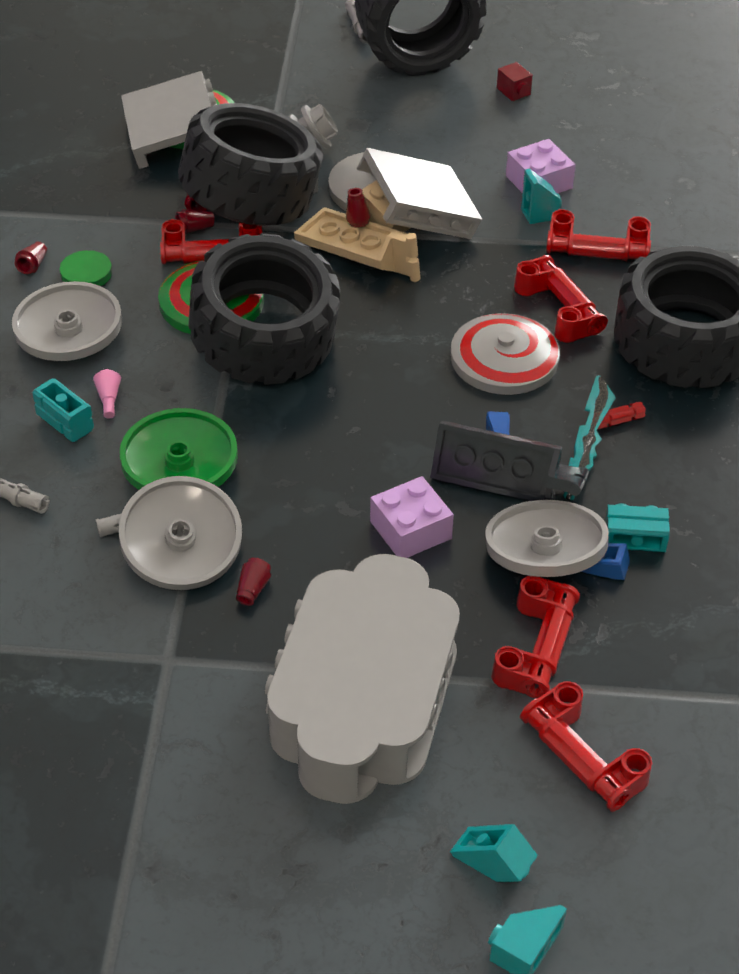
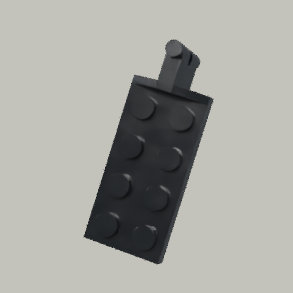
M442 420L439 423L430 478L535 501L552 500L554 490L568 492L573 496L579 495L587 480L589 470L586 467L578 468L561 464L562 446Z

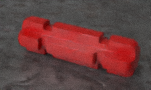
M642 402L631 403L630 407L623 405L609 409L598 429L608 427L607 424L614 426L632 420L631 418L633 420L643 418L646 408ZM602 411L594 413L592 419L594 427H596Z

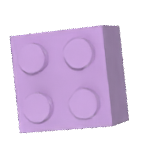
M550 139L509 151L507 155L506 177L523 193L525 169L530 168L551 184L557 194L573 188L576 164Z
M423 476L370 497V522L396 556L408 558L452 539L454 514Z

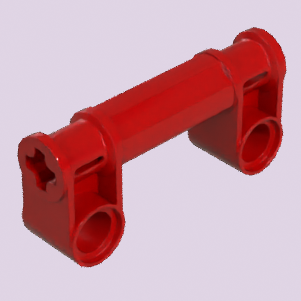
M559 209L552 214L546 249L548 254L554 251L565 252L569 256L579 255L627 261L628 259L647 257L650 253L651 223L645 217L636 216L628 221L626 238L574 234V214L571 211Z
M178 219L167 220L162 224V241H160L161 263L163 265L167 262L183 261L186 264L204 261V256L210 249L219 243L222 245L229 243L230 239L186 241L184 223ZM239 223V236L246 234L258 236L262 234V226Z
M544 255L533 260L522 261L517 265L514 284L515 292L523 296H531L550 289L564 304L565 307L560 308L558 311L554 332L555 337L559 341L566 343L574 342L584 337L597 335L606 328L608 324L607 317L604 314H599L595 304L586 297L562 268H558L555 265L554 259L551 256Z
M526 576L522 579L517 599V608L522 614L543 619L532 653L512 646L501 647L497 650L491 676L497 686L526 694L532 698H539L550 691L549 681L556 673L574 617L572 610L580 599V593L575 587L536 576ZM564 593L567 594L566 599L563 598Z
M563 681L541 697L528 703L522 710L520 719L524 723H529L539 733V739L564 762L590 791H596L607 802L606 806L611 812L617 811L628 800L648 786L652 758L643 749L631 748L607 765L569 727L580 718L583 690L574 682ZM630 769H637L640 772H635Z

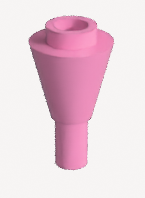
M105 369L95 374L93 381L103 403V415L105 418L110 419L115 416L114 403L120 386L121 376L113 370Z

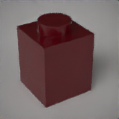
M517 62L500 67L497 73L496 88L511 101H515L531 95L533 75Z

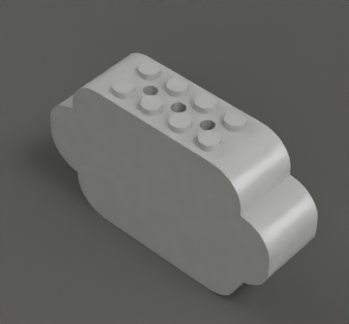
M378 554L362 560L356 566L354 572L347 570L326 571L316 576L310 582L303 600L298 599L294 611L295 622L294 624H289L286 629L285 648L278 650L275 660V668L277 669L274 675L270 674L266 682L265 694H267L268 701L266 714H268L269 735L273 750L281 758L298 764V775L302 786L308 793L319 799L342 804L358 802L369 796L378 782L389 785L407 783L416 778L426 764L456 661L457 647L454 638L459 624L460 613L458 605L452 597L443 591L429 588V577L426 570L414 560L390 554Z

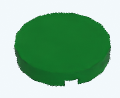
M83 250L75 252L61 262L59 269L63 282H87L102 286L112 276L110 259L97 251Z

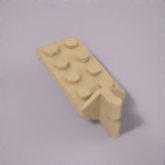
M325 207L294 232L295 240L305 245L380 270L394 271L410 276V280L413 282L421 279L419 259L416 258L418 256L415 233H404L370 221L364 227L354 228L346 220V214Z

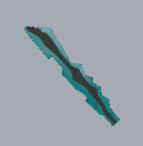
M597 375L585 407V411L590 413L586 424L581 425L578 429L574 445V458L570 457L569 466L586 467L588 470L593 468V459L597 456L595 447L602 441L597 429L616 398L600 375ZM564 492L563 496L568 500H573L575 498V496L571 495L568 492Z

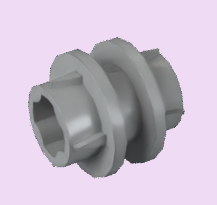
M319 104L312 109L304 105L301 107L303 117L297 119L293 114L288 116L304 126L324 148L328 149L331 147L330 139L337 135L338 129L330 114L322 105Z

